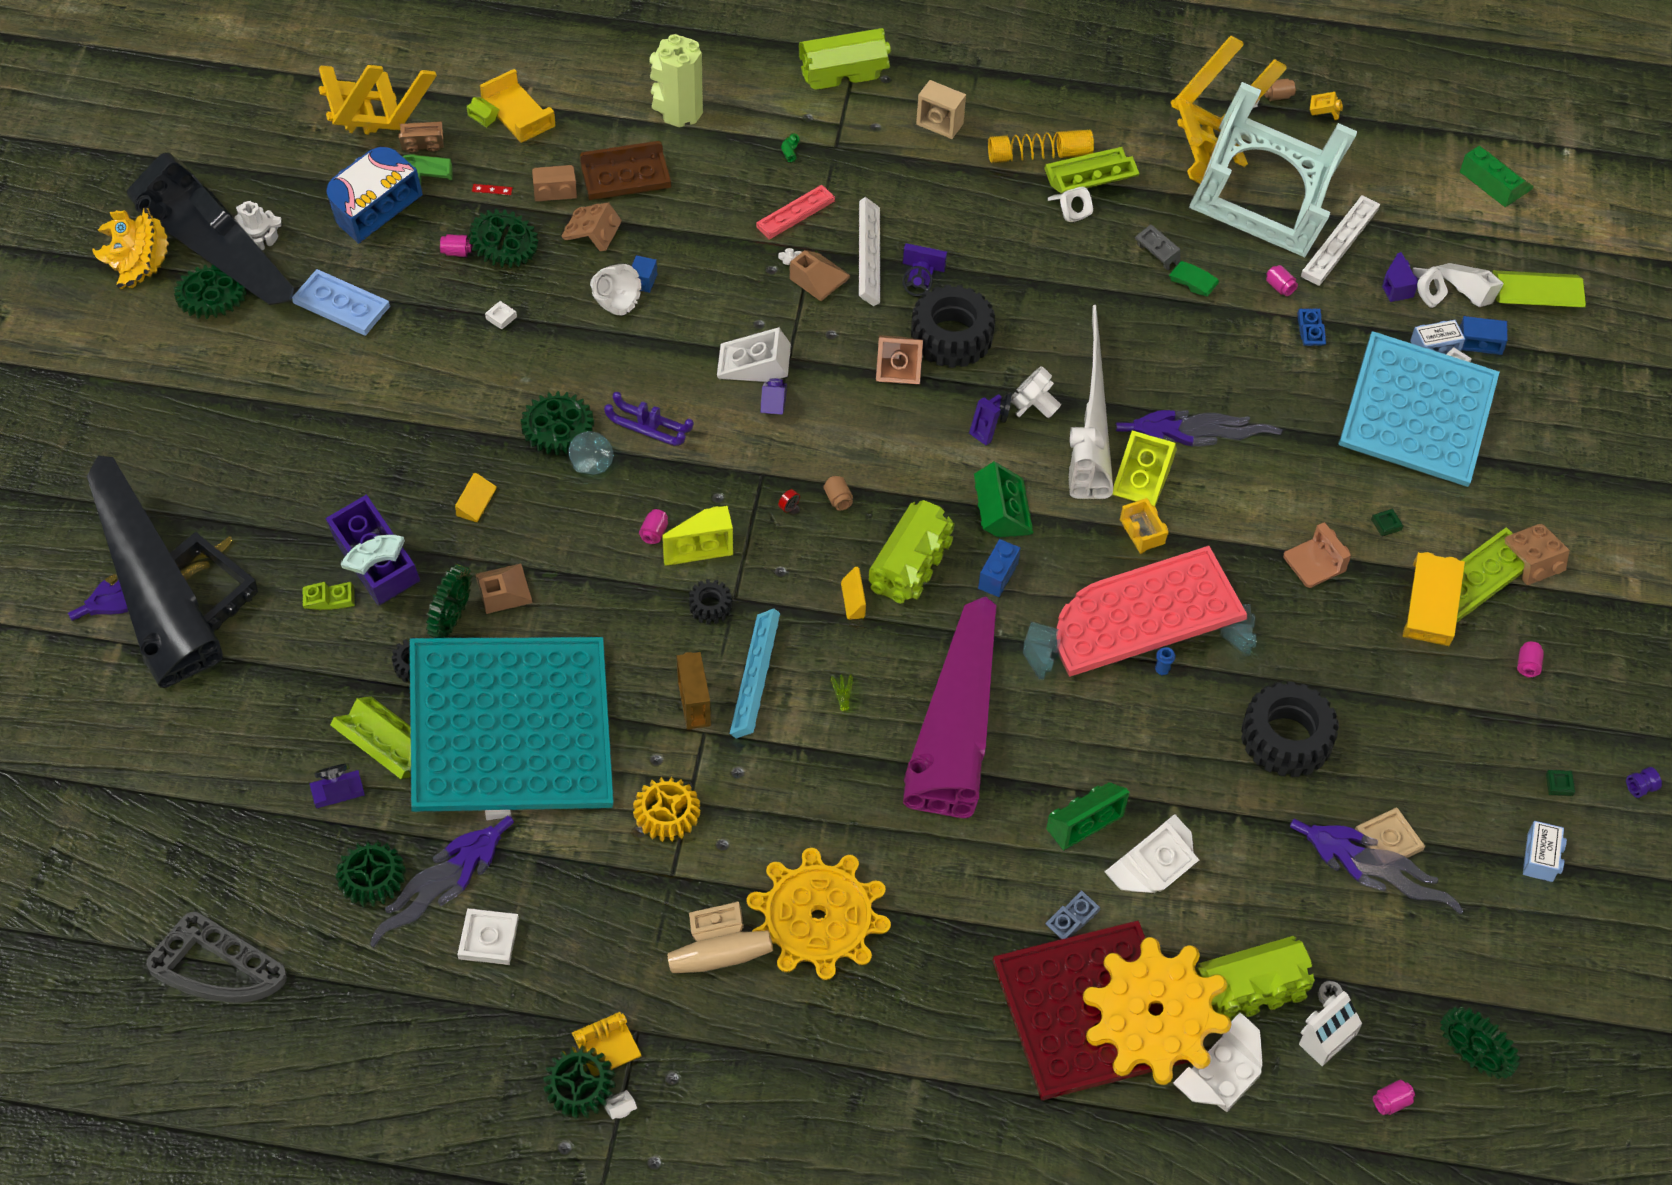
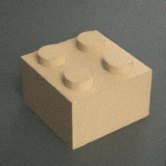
M929 80L918 95L916 125L953 139L964 123L966 94Z

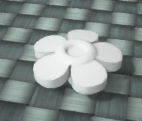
M788 248L785 252H780L778 258L783 260V264L790 265V261L802 252H794L793 249Z

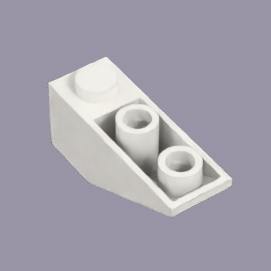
M1452 263L1436 266L1440 269L1444 279L1450 281L1459 292L1465 294L1478 307L1493 304L1504 284L1488 270Z

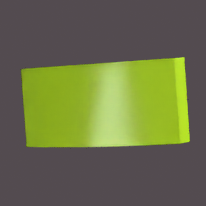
M321 582L303 587V607L305 609L325 610L355 606V589L352 582L328 586L326 582Z

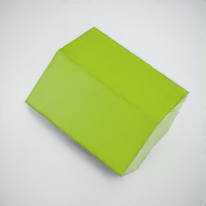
M473 97L472 102L467 106L468 116L484 127L492 124L499 112V108L481 97Z

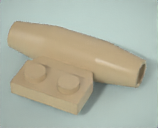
M739 902L690 912L691 934L696 942L669 952L668 962L671 973L705 972L745 963L772 952L773 945L769 931L741 932L742 928H744Z

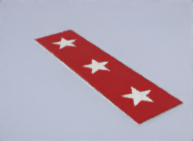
M473 184L472 192L511 195L513 187Z

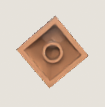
M879 335L876 381L920 384L923 340Z

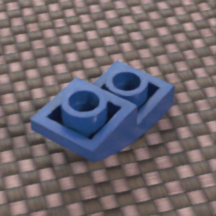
M1299 309L1297 314L1303 345H1326L1321 310Z

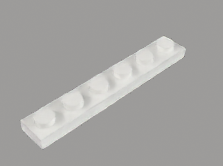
M1361 195L1303 269L1301 277L1320 286L1379 210L1380 204Z
M864 197L859 201V296L864 301L875 306L880 303V207Z

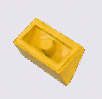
M473 473L455 505L456 516L478 523L497 487L479 474Z
M854 567L841 581L846 615L849 620L864 618L866 613L860 568Z

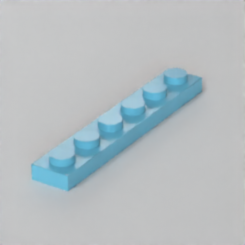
M774 608L758 614L730 730V735L736 739L753 733L756 726V718L780 617V612Z

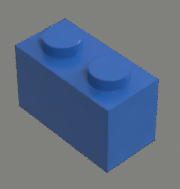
M1463 316L1459 328L1465 341L1461 350L1503 354L1507 343V321Z
M999 539L980 572L978 589L1000 597L1018 565L1021 548Z

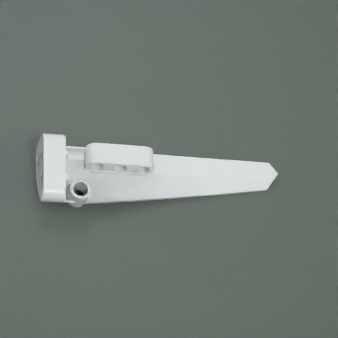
M1096 305L1092 307L1094 337L1090 398L1084 418L1085 427H1071L1070 447L1073 448L1069 468L1070 495L1077 499H1105L1113 494Z

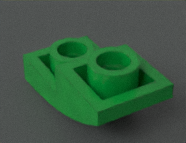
M1180 261L1169 274L1171 281L1187 285L1190 292L1207 297L1219 283V280L1210 273L1183 261Z

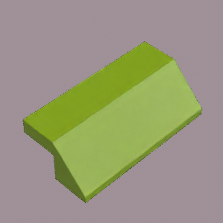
M1122 147L1049 163L1044 167L1051 187L1061 194L1078 187L1089 188L1139 176L1133 156L1126 157Z
M1493 270L1492 274L1504 283L1495 298L1499 303L1585 307L1586 305L1583 278L1578 275Z
M372 696L357 698L349 715L333 718L330 725L389 771L400 779L411 777V727Z

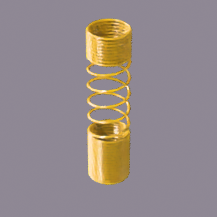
M1090 129L1056 132L1053 140L1047 132L1043 137V142L1038 133L1034 135L1032 142L1028 134L1023 136L1022 143L1017 135L1013 136L1011 144L1007 135L992 136L988 139V154L991 163L1013 161L1012 149L1015 137L1019 141L1022 161L1025 136L1028 137L1030 142L1032 160H1034L1033 147L1036 135L1040 139L1042 159L1045 157L1044 142L1046 135H1049L1051 140L1053 158H1055L1054 145L1056 135L1057 152L1060 158L1092 154L1094 151L1093 133Z

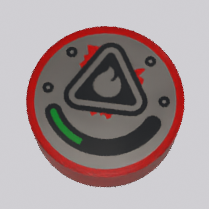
M793 489L786 491L779 500V508L786 513L790 512L798 504L800 495Z

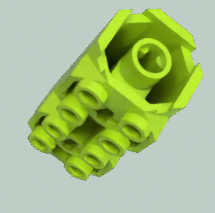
M883 28L799 42V58L803 62V66H801L805 82L810 84V87L815 90L839 86L844 76L848 77L849 81L853 83L875 80L880 77L883 69L890 68L887 54H890L891 49L889 42H885Z
M925 500L919 501L917 505H915V502L909 505L869 569V581L872 584L871 589L874 593L887 596L899 604L904 603L906 599H919L924 582L928 583L933 574V570L930 569L932 564L936 566L940 564L944 549H949L953 541V536L950 535L955 523L952 522L949 516L946 520L943 516L944 510L941 507Z
M1290 936L1198 963L1196 973L1199 976L1206 978L1218 974L1227 981L1226 990L1215 996L1212 1000L1214 1011L1228 1016L1232 1021L1239 1013L1246 1017L1256 1015L1260 1012L1259 1006L1262 1004H1266L1269 1009L1275 1010L1284 1003L1291 1001L1298 1003L1308 997L1306 992L1311 990L1314 983V975H1308L1307 968L1312 967L1303 943L1300 940L1295 941L1296 937Z

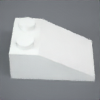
M780 327L722 343L720 346L717 377L719 379L768 382L770 378L781 379L788 377L791 344Z

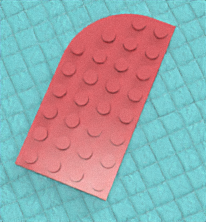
M1206 546L1086 586L1077 592L1076 597L1062 609L1056 629V645L1061 661L1069 677L1247 620V613L1210 546Z

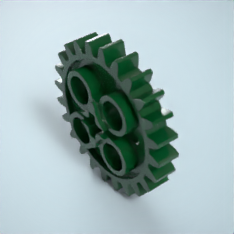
M495 209L494 214L487 210L486 215L480 213L479 218L475 217L474 222L471 223L468 235L470 238L469 244L473 245L472 250L478 251L477 256L484 255L485 262L492 260L493 266L498 262L501 268L504 267V264H508L509 268H512L513 263L520 267L521 262L527 264L528 259L532 260L533 254L536 253L538 239H536L537 233L533 232L534 226H528L529 220L522 221V215L515 217V212H511L509 215L506 209L503 210V213H499L497 209ZM508 226V233L505 237L502 249L497 250L499 247V243L501 242V239L503 237L504 230Z
M206 264L201 270L195 267V272L187 271L188 276L182 275V281H177V287H174L175 300L178 307L182 308V312L188 311L189 316L196 313L197 318L205 315L206 319L210 315L217 318L218 313L225 316L226 310L233 312V306L240 307L239 301H245L244 295H247V288L216 268V266L212 265L211 268H208Z
M559 391L556 392L555 396L548 392L547 398L539 395L540 401L532 399V406L526 405V412H522L523 419H521L522 435H525V441H530L531 447L537 445L539 452L546 448L547 454L551 450H555L556 455H558L559 450H563L567 454V448L576 451V444L584 446L583 440L589 441V434H593V412L590 411L589 404H584V399L577 401L576 394L570 398L568 392L564 396H560Z
M455 564L454 567H451L450 571L446 572L445 578L442 577L441 585L437 586V593L433 595L434 599L427 613L429 618L426 621L428 624L426 630H428L427 634L433 638H447L449 632L452 633L453 627L457 625V620L461 618V612L465 610V605L469 600V593L471 592L469 587L472 584L470 580L473 575H471L469 568Z
M1462 1006L1459 1009L1453 1007L1440 1021L1442 1024L1440 1029L1445 1032L1442 1036L1449 1040L1447 1043L1449 1046L1455 1048L1453 1052L1460 1054L1462 1061L1470 1062L1471 1068L1476 1066L1481 1074L1485 1071L1489 1077L1494 1075L1497 1079L1501 1077L1506 1079L1508 1076L1511 1077L1520 1065V1056L1516 1054L1518 1049L1511 1046L1514 1042L1506 1039L1507 1033L1500 1032L1498 1024H1491L1488 1017L1486 1019L1482 1018L1480 1012L1474 1014L1471 1008L1465 1010Z

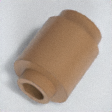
M1288 78L1278 79L1264 95L1266 98L1268 97L1269 101L1289 99L1295 95V83Z
M840 476L830 477L823 488L832 506L840 511L849 508L853 503V495L845 479Z

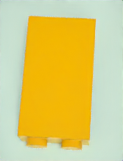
M515 69L480 85L481 98L499 108L497 117L520 143L556 126L555 114L552 108L548 107L543 110L519 85Z
M1418 552L1413 563L1415 573L1408 620L1403 630V637L1450 646L1455 636L1465 561H1460L1454 557L1435 556L1430 552Z

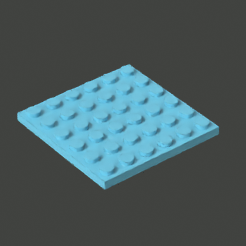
M1372 331L1338 445L1468 487L1473 476L1499 371Z

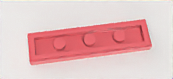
M820 185L756 222V228L770 240L835 202V196L823 185Z

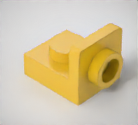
M1336 92L1312 95L1310 104L1311 115L1332 112L1334 120L1339 119L1343 105L1341 99H1338Z

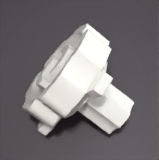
M251 201L244 202L236 207L238 215L235 216L236 221L251 238H254V242L260 249H265L264 240H266L268 246H272L278 238L277 229L282 225L281 217L274 216L269 210L264 213L263 208L258 207L257 203Z
M1043 366L1035 370L1018 387L1017 391L1019 394L1015 392L1011 397V403L1019 409L1015 413L1018 417L1032 404L1047 418L1051 417L1061 406L1048 392L1054 383L1050 380L1052 375Z

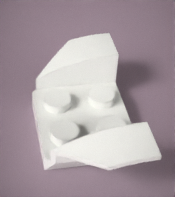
M1174 814L1136 847L1109 867L1105 873L1122 891L1161 892L1199 861L1193 853L1192 833Z
M1241 1013L1231 1021V1029L1223 1034L1208 1051L1211 1057L1208 1067L1204 1069L1196 1067L1191 1069L1188 1067L1173 1083L1192 1102L1218 1105L1228 1112L1260 1077L1262 1068L1260 1030Z

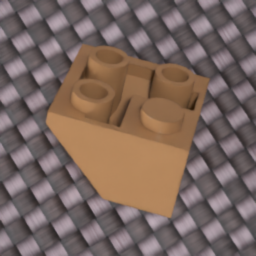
M804 250L790 261V280L820 301L824 300L850 278L848 273L816 252Z
M521 563L475 574L486 614L532 603Z

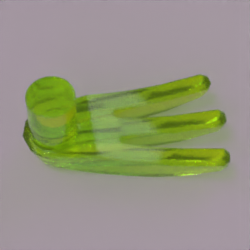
M842 674L840 675L841 689L838 688L834 676H831V682L836 697L839 700L840 710L842 711L849 710V699L853 681L852 674L849 675L847 689H845Z

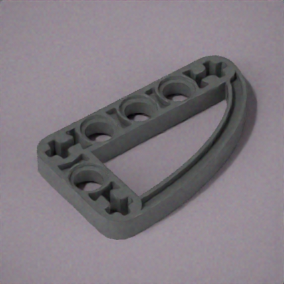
M190 912L183 916L150 954L146 963L150 974L165 984L197 997L221 1002L259 1000L277 992L287 981V974L281 963L197 912ZM197 922L202 932L200 933V930L194 926L189 928L188 924H195ZM216 932L220 934L217 942L210 943L206 941L209 934ZM174 940H182L184 942L180 949L172 950L169 948ZM198 943L259 981L260 984L240 988L219 987L189 979L172 970L193 945ZM232 945L241 947V950L236 955H228L227 949ZM252 958L261 959L260 965L255 968L248 967L247 963ZM156 962H158V963L164 962L165 965H164L163 967H161V966L155 967L154 964H155ZM266 967H267L268 971L271 972L272 974H276V973L278 972V973H279V977H278V978L273 977V978L271 979L270 976H269V973H268L267 971H265Z

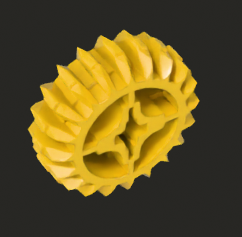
M672 776L669 781H664L661 777L659 783L651 780L650 787L643 785L642 792H638L636 795L637 800H634L633 814L638 828L642 827L644 834L650 833L652 840L657 835L660 836L662 842L665 837H669L673 842L675 835L682 839L684 831L691 833L692 826H696L698 823L700 801L697 799L696 791L691 790L690 784L683 786L682 779L677 783L674 782ZM657 800V803L652 806V809L647 811L650 804ZM687 808L685 813L677 819V815L682 812V809Z

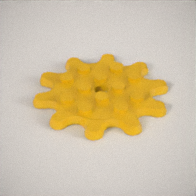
M807 848L802 853V865L797 869H788L780 862L770 863L767 866L766 872L774 883L773 888L767 893L753 892L748 895L747 905L752 910L763 913L766 918L764 924L753 929V931H769L772 943L780 946L782 952L777 960V966L782 972L789 973L795 969L798 963L808 961L815 965L816 973L822 980H830L835 975V962L840 958H850L861 966L870 962L872 954L864 944V938L869 934H885L889 931L891 922L887 917L874 913L871 908V904L885 894V885L876 880L869 883L857 881L855 872L858 869L859 861L855 856L846 855L837 865L828 866L822 862L820 852L817 849ZM815 910H822L826 915L824 919L812 918L811 913Z
M1148 937L1142 941L1140 947L1141 955L1134 962L1125 961L1117 953H1110L1104 958V967L1111 975L1110 983L1104 988L1089 987L1083 993L1084 1002L1089 1006L1098 1008L1102 1014L1100 1023L1088 1029L1086 1038L1093 1046H1099L1104 1043H1111L1116 1046L1118 1054L1113 1062V1069L1117 1075L1126 1076L1131 1073L1137 1064L1145 1063L1152 1068L1155 1082L1160 1085H1166L1173 1078V1065L1178 1060H1188L1198 1069L1208 1067L1211 1057L1203 1046L1204 1038L1210 1033L1225 1034L1231 1029L1230 1018L1215 1012L1212 1008L1213 998L1226 990L1227 981L1218 974L1204 978L1196 973L1195 966L1199 960L1200 953L1195 946L1187 945L1183 947L1176 957L1167 958L1161 953L1159 941L1153 937ZM1151 1004H1162L1164 1007L1163 1012L1157 1016L1150 1014L1149 1008Z

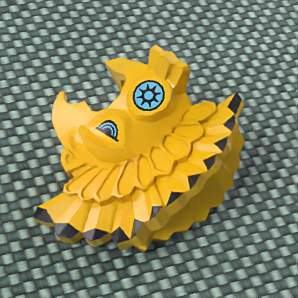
M143 208L142 216H138L135 221L129 218L125 210L110 212L113 220L102 224L97 230L112 237V241L108 246L103 245L100 250L93 248V253L99 261L109 264L112 269L119 271L120 277L117 282L119 289H123L126 286L134 288L137 282H143L145 275L151 277L152 273H157V268L161 267V263L165 260V255L168 254L166 247L169 243L165 229L161 226L160 220L153 218L148 208Z

